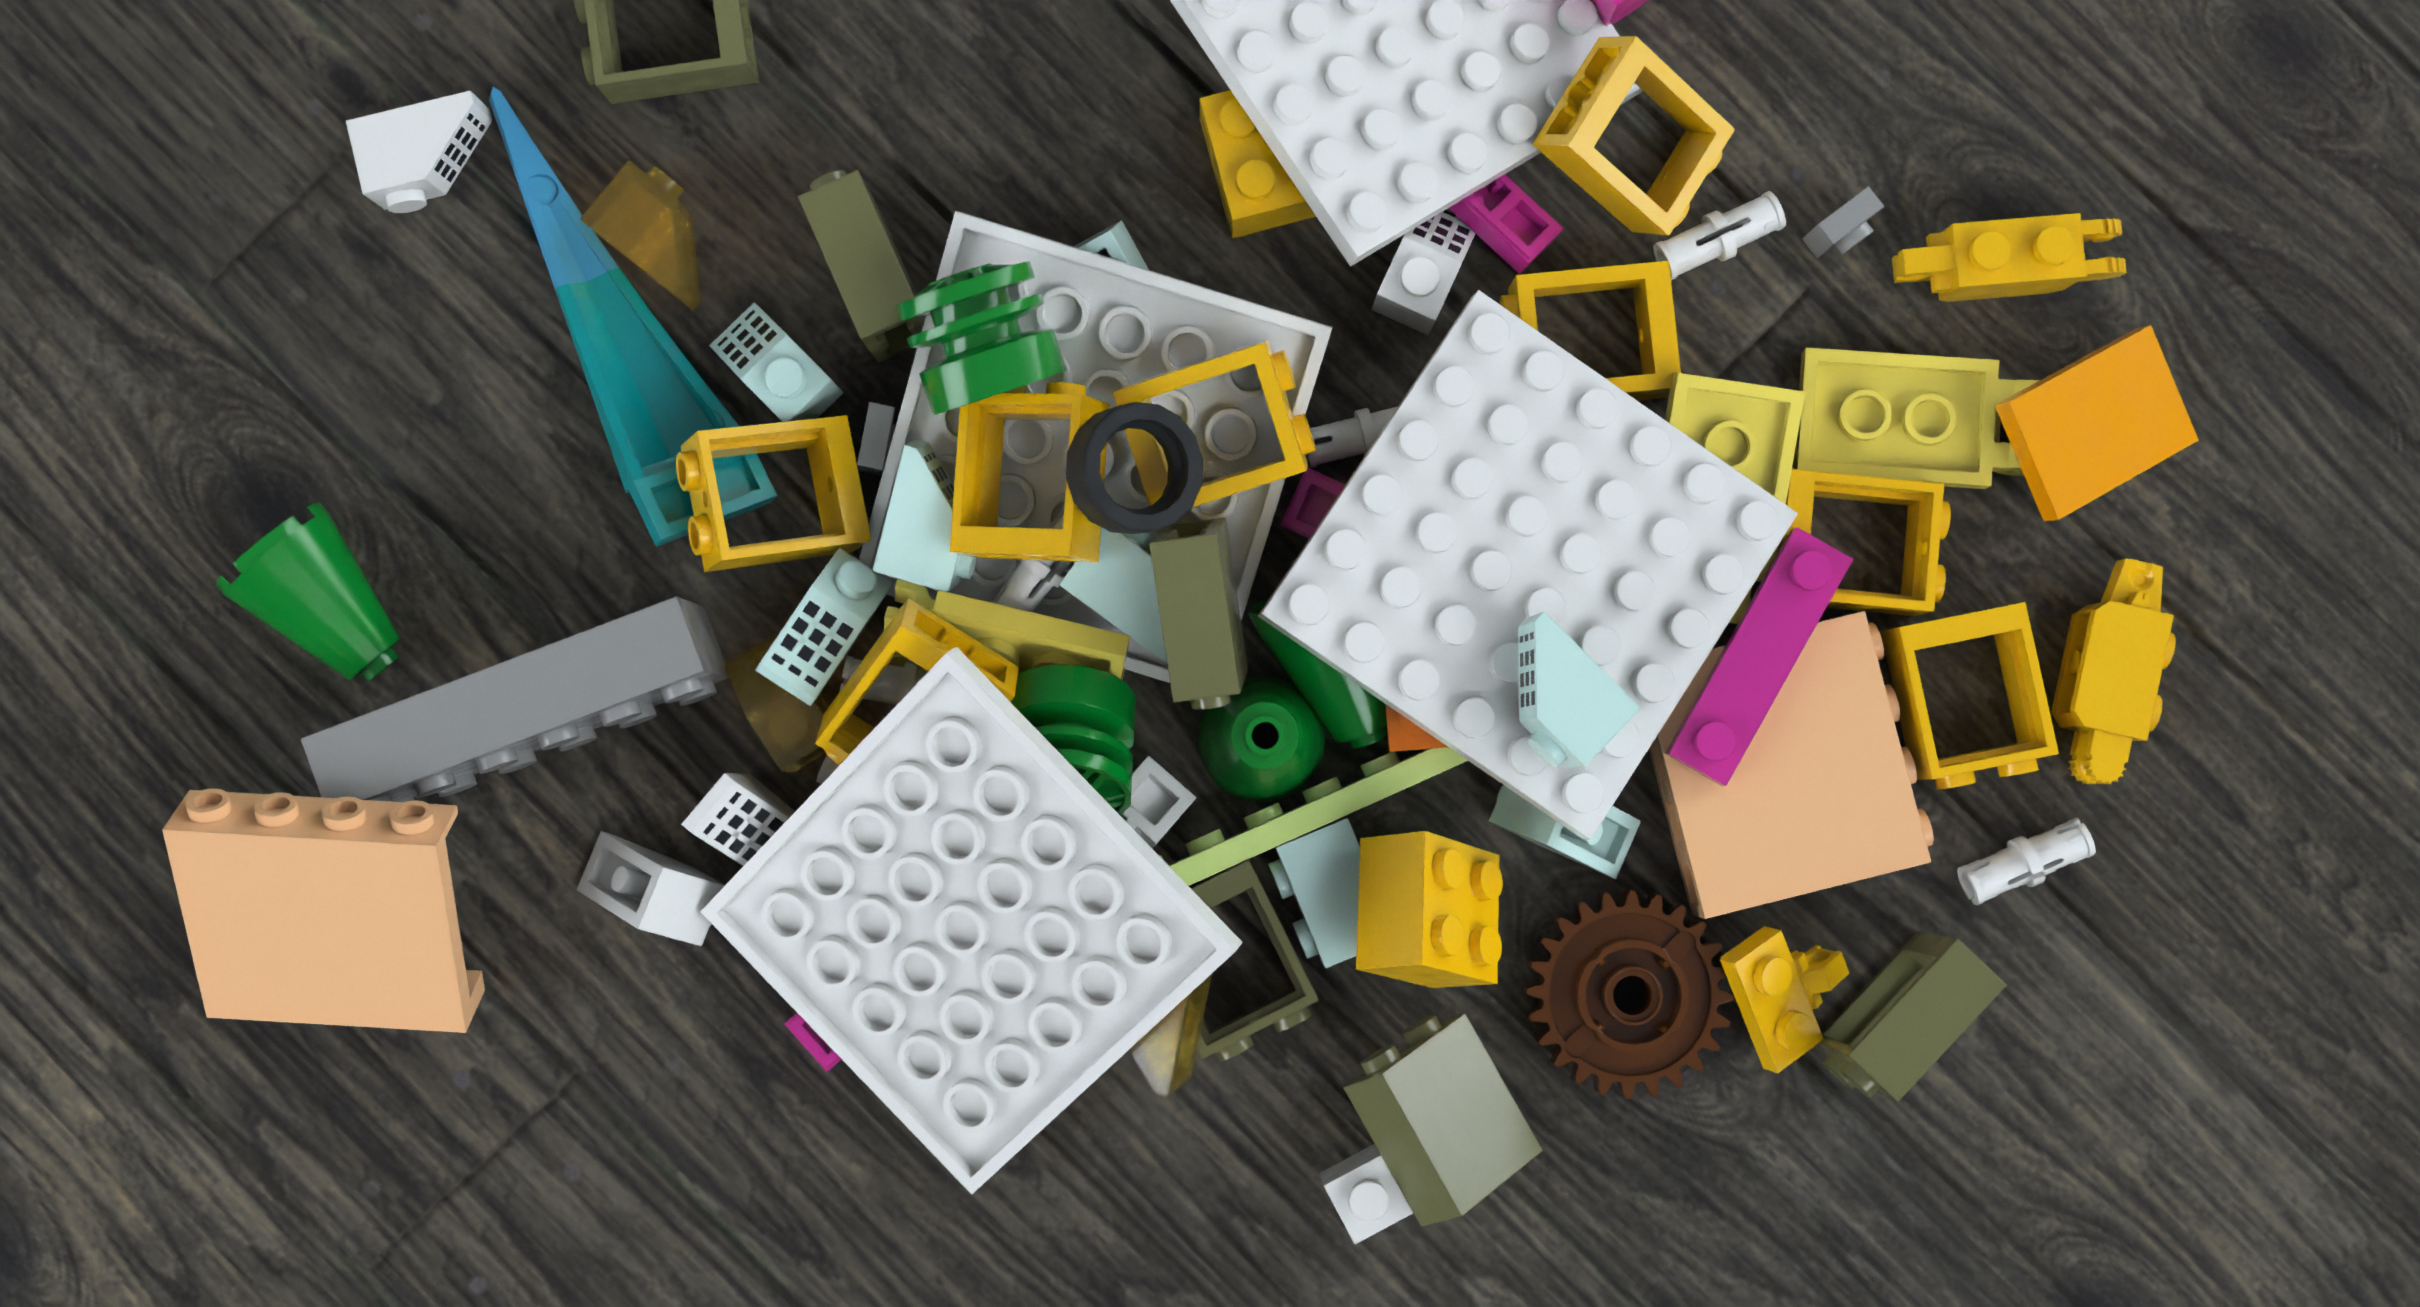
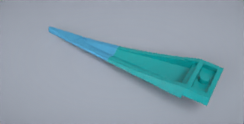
M493 87L489 102L625 492L631 494L656 547L688 535L689 518L694 515L689 491L684 492L677 479L676 457L681 452L680 446L697 431L740 426L713 394L647 307L560 183L501 91ZM757 454L712 458L724 521L768 505L776 498L777 494Z

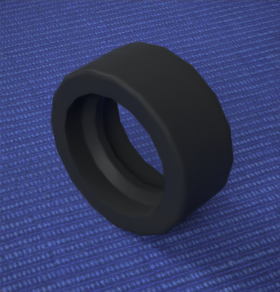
M1132 402L1094 414L1077 430L1067 451L1066 480L1074 503L1090 522L1109 532L1141 534L1174 525L1193 507L1202 486L1203 457L1196 435L1179 415L1159 404ZM1128 428L1142 429L1152 434L1162 446L1168 463L1167 485L1162 496L1153 505L1142 509L1125 508L1116 503L1106 492L1100 474L1101 452L1105 443L1116 432Z

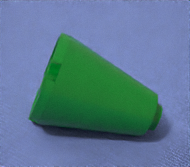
M320 502L313 503L307 506L309 511L315 516L313 519L301 525L294 516L288 518L233 563L241 573L233 583L221 575L216 581L215 586L224 596L349 681L362 674L371 682L400 658L392 648L401 638L331 515Z
M1272 595L1255 604L1256 610L1248 612L1253 626L1336 742L1349 741L1352 748H1360L1384 738L1387 735L1385 729L1387 725L1385 703L1259 618V613Z
M1270 676L1247 677L1244 680L1241 693L1230 695L1231 703L1217 708L1205 709L1198 732L1201 760L1213 781L1232 796L1250 802L1262 803L1281 800L1304 787L1318 769L1325 745L1323 723L1297 686L1292 683ZM1260 723L1271 724L1278 733L1276 744L1269 749L1257 747L1252 740V731Z

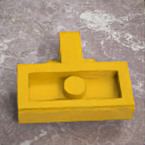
M1764 926L1720 957V962L1763 1069L1779 1073L1824 1040L1813 1009H1817L1823 1002L1820 993L1831 991L1850 974L1841 951L1837 950L1835 952L1815 945L1805 953H1799L1797 950L1790 953L1782 931Z

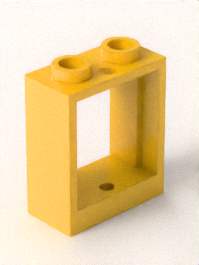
M1637 36L1599 37L1532 145L1631 232L1669 236L1672 230L1686 217L1690 208V201L1705 177L1719 164L1722 158V150L1735 129ZM1634 83L1686 130L1647 194L1594 148Z
M1669 261L1516 275L1508 288V295L1500 296L1499 304L1538 331L1534 297L1633 288L1642 375L1606 379L1637 401L1668 398L1672 373H1681Z
M1269 339L1121 387L1112 392L1117 406L1132 402L1152 404L1151 397L1255 364L1284 457L1202 483L1193 507L1307 471L1309 464L1306 454L1316 451L1313 436L1304 413L1293 417L1285 392L1296 388L1293 373L1285 351L1281 350L1273 353ZM1125 429L1149 505H1153L1162 496L1167 485L1168 463L1163 448L1152 434L1142 429Z
M1050 382L1046 384V393H1026V386L1024 385L961 406L959 411L950 552L984 559L1099 563L1101 527L1090 522L1074 503L1067 480L1063 529L997 527L1005 419L1070 420V447L1077 430L1094 414L1109 409L1110 404L1086 396V386ZM1107 442L1101 452L1100 474L1103 484L1105 479Z
M847 415L702 430L694 433L680 446L681 452L676 457L677 479L681 489L684 492L689 491L694 516H691L688 521L689 542L693 553L696 556L701 555L704 572L834 555L839 547L847 553H851L872 541ZM807 448L823 535L729 547L712 458Z
M1792 469L1786 505L1797 512L1798 515L1780 541L1778 551L1792 528L1798 527L1811 535L1814 497L1908 506L1901 595L1836 589L1826 608L1918 616L1934 612L1935 602L1938 603L1942 599L1946 583L1945 568L1943 565L1938 564L1940 539L1946 537L1951 519L1950 504L1947 501H1943L1944 484Z
M908 598L824 713L815 744L823 748L826 754L835 763L840 765L871 733L875 727L852 713L897 652L929 671L948 651L958 647L1010 702L1015 696L1019 667Z
M2026 602L1881 631L1892 686L1900 706V723L1905 746L1909 749L1914 759L1917 780L1935 779L1937 790L1960 787L1976 783L1974 771L1997 767L1999 777L2025 774L2039 770L2037 758L2059 754ZM1994 635L2017 743L1938 758L1914 651Z

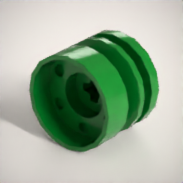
M1030 261L1018 264L989 263L931 282L912 299L896 305L901 322L931 314L935 328L908 337L907 341L910 348L942 346L945 358L919 373L933 415L1067 371L1053 329L1021 331L1018 319L1044 304L1041 294L1011 302L1007 289L1035 278Z
M1054 664L1030 668L1019 673L1015 696L1011 703L1120 816L1131 806L1133 754L1129 749L1134 745L1136 695L1129 685L1109 672L1083 665Z

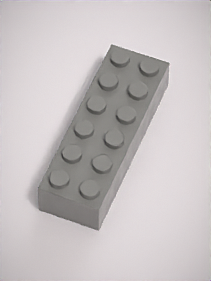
M676 596L301 738V742L322 798L350 796L361 800L406 802L413 801L416 796L424 797L438 793L439 797H444L477 785L474 774H484L498 770L499 774H505L537 762L534 752L540 749L548 750L558 747L560 751H566L590 743L597 739L595 728L619 724L620 729L648 721L657 716L654 706L661 703L679 701L680 706H684L713 696L717 693L714 683L730 678V674L705 607Z

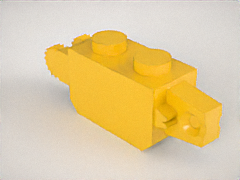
M2076 213L1953 223L1941 233L1926 236L1927 247L1903 249L1898 252V255L1892 257L1894 283L1930 281L1931 293H1938L1940 301L1953 302L2048 294L2065 290L2077 282L2119 277L2127 273L2125 259L2103 257L2085 260L2084 242H2105L2121 236V220L2107 218L2081 221V214Z
M2127 558L2116 561L2101 602L2086 605L2071 616L2051 713L2060 728L2074 731L2070 750L2072 759L2068 761L2070 763L2068 769L2072 771L2071 776H2075L2076 781H2082V784H2096V782L2097 784H2112L2111 782H2118V778L2123 777L2122 772L2126 770L2124 764L2128 762L2132 742L2148 741L2149 732L2155 729L2160 720L2162 698L2157 694L2162 670L2166 669L2170 664L2176 644L2175 635L2170 632L2174 615L2161 612L2162 566Z

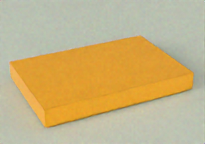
M2151 325L2135 328L1994 405L2044 522L2060 520L2199 441Z

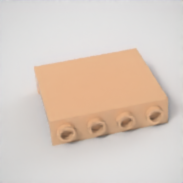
M1865 611L1817 623L1727 786L1715 783L1665 754L1725 646L1711 650L1649 747L1692 916L1707 919L1931 863L1928 846H1932L1934 841L1932 826L1926 812L1922 808L1917 809L1911 784L1917 781L1915 762L1909 749L1906 746L1901 747L1895 726V722L1900 720L1899 702L1892 686L1889 684L1884 685L1878 662L1884 656L1882 638L1877 626L1873 622L1868 623Z
M221 789L189 790L162 831L206 1017L466 1033L484 994L485 987L482 971L466 970L449 866L445 838L458 815L457 805L428 804L418 800L406 802L361 800L350 796L339 798L293 796L282 792L254 794L226 792Z

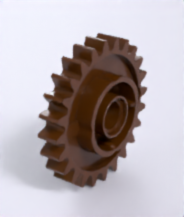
M1625 889L1620 904L1616 906L1610 894L1602 891L1598 892L1597 909L1595 911H1592L1582 901L1574 902L1577 917L1575 922L1571 923L1562 917L1555 916L1553 920L1560 933L1558 938L1551 939L1543 936L1537 938L1541 947L1547 952L1546 958L1543 960H1528L1526 964L1540 974L1539 982L1523 986L1525 993L1540 1000L1538 1006L1525 1013L1526 1018L1530 1021L1545 1022V1028L1534 1038L1536 1043L1540 1046L1557 1044L1550 1062L1558 1068L1573 1061L1570 1079L1577 1084H1581L1591 1074H1594V1090L1601 1095H1605L1612 1083L1616 1081L1621 1096L1626 1099L1632 1098L1635 1086L1639 1082H1641L1646 1092L1653 1097L1658 1096L1659 1079L1661 1077H1665L1678 1088L1683 1086L1680 1068L1683 1065H1687L1702 1072L1704 1067L1698 1057V1051L1701 1048L1719 1051L1721 1048L1716 1040L1711 1037V1029L1713 1027H1730L1731 1024L1724 1016L1717 1013V1007L1720 1004L1733 1001L1734 995L1718 989V981L1724 979L1726 974L1721 965H1713L1711 961L1721 950L1722 945L1715 941L1700 943L1699 939L1704 933L1707 924L1704 921L1695 920L1684 926L1685 906L1676 903L1663 913L1662 895L1651 893L1643 906H1640L1635 890ZM1627 976H1636L1642 985V997L1635 1007L1628 1010H1619L1613 999L1614 988L1621 979Z

